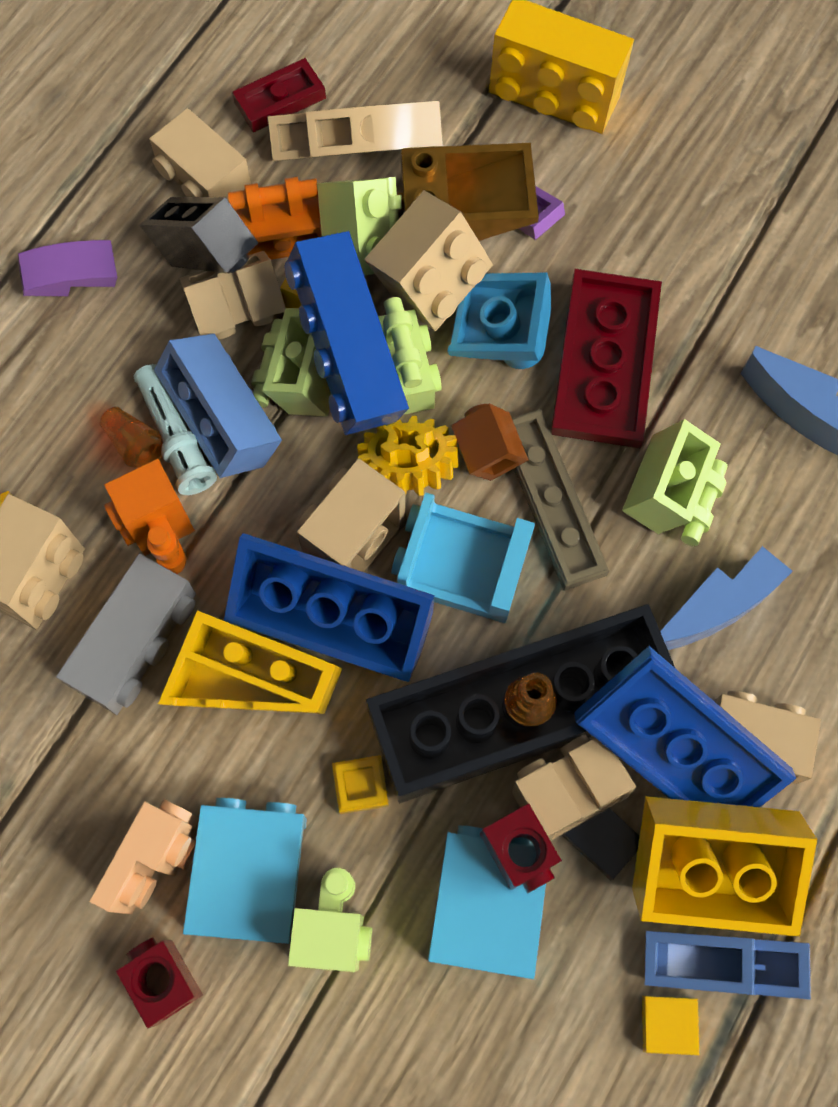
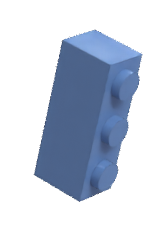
M215 333L169 340L154 371L191 432L195 435L197 442L219 478L263 468L282 439Z

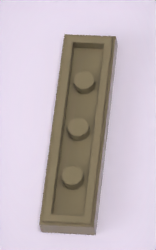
M538 409L512 418L529 459L527 462L514 468L563 590L565 591L606 577L609 569L542 410Z

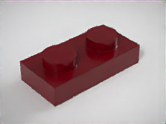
M306 58L232 91L234 103L253 133L269 126L268 116L294 114L326 99L325 86Z

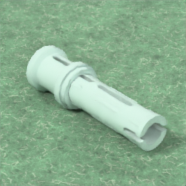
M156 364L141 367L135 372L134 380L139 386L149 412L164 443L162 444L161 454L165 462L171 463L178 478L175 484L178 492L182 495H193L208 489L217 480L213 467L207 466L200 451L202 448L197 442L195 435L188 430L182 415L155 373Z

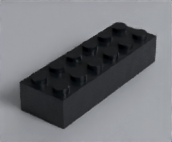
M649 604L366 699L367 710L399 804L563 747L580 736L587 735L588 738L592 737L590 733L576 723L574 712L648 646L675 667Z

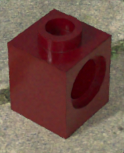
M529 803L487 826L480 832L481 838L510 890L522 884L528 894L555 878L550 868L562 860ZM521 837L532 842L536 849V858L531 866L521 867L510 859L508 847L512 839Z
M154 937L147 939L126 953L129 963L116 971L147 1029L158 1026L203 996L172 940H162L157 944ZM155 963L164 965L170 976L168 987L160 995L153 993L146 983L147 972Z

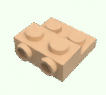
M165 799L159 808L144 801L89 902L108 912L132 914L136 907L142 909L155 889L157 880L152 878L155 871L175 876L179 868L186 870L194 858L195 838L197 836L196 826L198 825L199 818Z

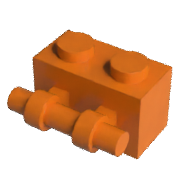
M298 177L284 179V184L258 187V183L244 185L245 190L228 192L229 203L258 241V244L247 253L248 256L264 251L270 260L289 257L295 242L322 237L316 178L299 181Z
M159 459L104 484L112 500L104 504V507L116 530L120 531L127 546L136 542L144 556L151 553L159 565L175 574L182 572L187 558L179 539L195 532Z

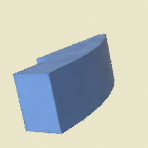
M755 346L740 374L777 416L809 440L838 455V396H836L838 392V379Z
M763 546L733 580L717 567L660 631L667 649L671 650L691 644L735 623L758 606L793 571Z
M646 931L645 985L810 1000V944Z

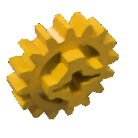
M412 416L407 423H402L399 419L388 426L376 427L377 433L365 432L363 435L364 443H360L357 446L358 458L404 490L405 495L408 490H414L418 496L424 495V488L427 486L436 490L440 489V478L452 480L453 468H458L459 465L456 436L449 435V428L446 425L435 428V420L431 418L424 423H418L417 416Z

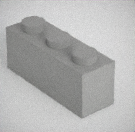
M139 553L56 678L115 715H118L123 706L125 708L129 707L141 691L142 682L140 680L150 664L153 666L157 665L165 655L169 646L167 638L176 624L182 625L185 623L195 607V600L193 598L196 593L189 581Z

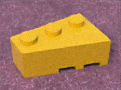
M197 610L158 704L180 707L325 714L342 668Z

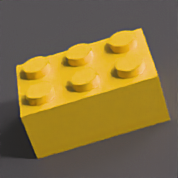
M512 0L494 34L489 93L497 95L506 101H513L530 107L544 115H551L568 121L582 129H589L603 134L621 94L634 39L527 0Z
M645 796L632 886L640 919L645 922L800 937L817 838L800 811Z

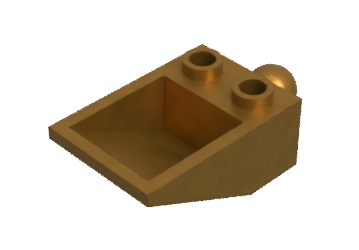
M531 143L401 148L402 192H397V195L402 196V209L398 210H403V213L425 190L461 211L478 241L538 223L539 216Z

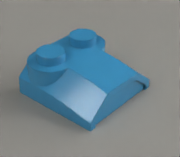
M547 272L486 273L484 278L474 286L457 307L451 345H448L447 350L449 356L504 360L508 366L514 369H527L537 364L545 352L551 314V282Z

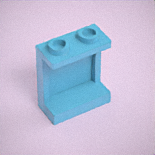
M425 492L421 506L413 504L411 507L405 531L412 534L407 549L403 547L398 548L391 574L398 576L397 583L434 595L435 603L506 623L535 523L517 518L515 526H509L438 505L434 502L435 495Z
M216 798L215 806L201 805L183 934L291 944L303 830L306 829L307 818L304 814H296L297 806L288 803L267 802L265 811L246 809L247 801L233 798Z
M459 825L457 834L448 832L446 835L428 962L534 979L546 884L528 894L522 884L510 890L480 836L483 828ZM521 837L510 841L508 847L510 859L518 866H531L536 858V849L532 842Z

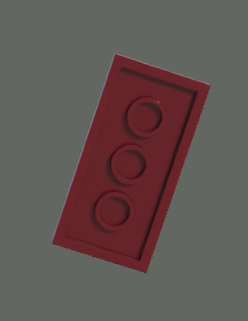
M581 269L574 270L551 428L552 435L641 448L645 435L662 281Z

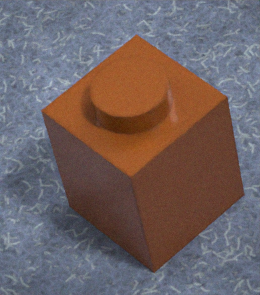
M490 403L480 404L467 410L463 419L451 425L470 475L492 481L529 460L508 411Z

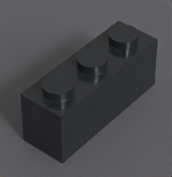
M170 197L139 225L172 267L233 273L246 264L249 260L247 253L258 244V241L226 197Z

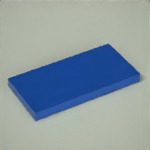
M650 646L574 712L577 724L669 799L761 807L797 779L792 767Z

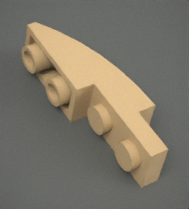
M440 101L352 107L268 116L273 161L401 150V148L443 146Z

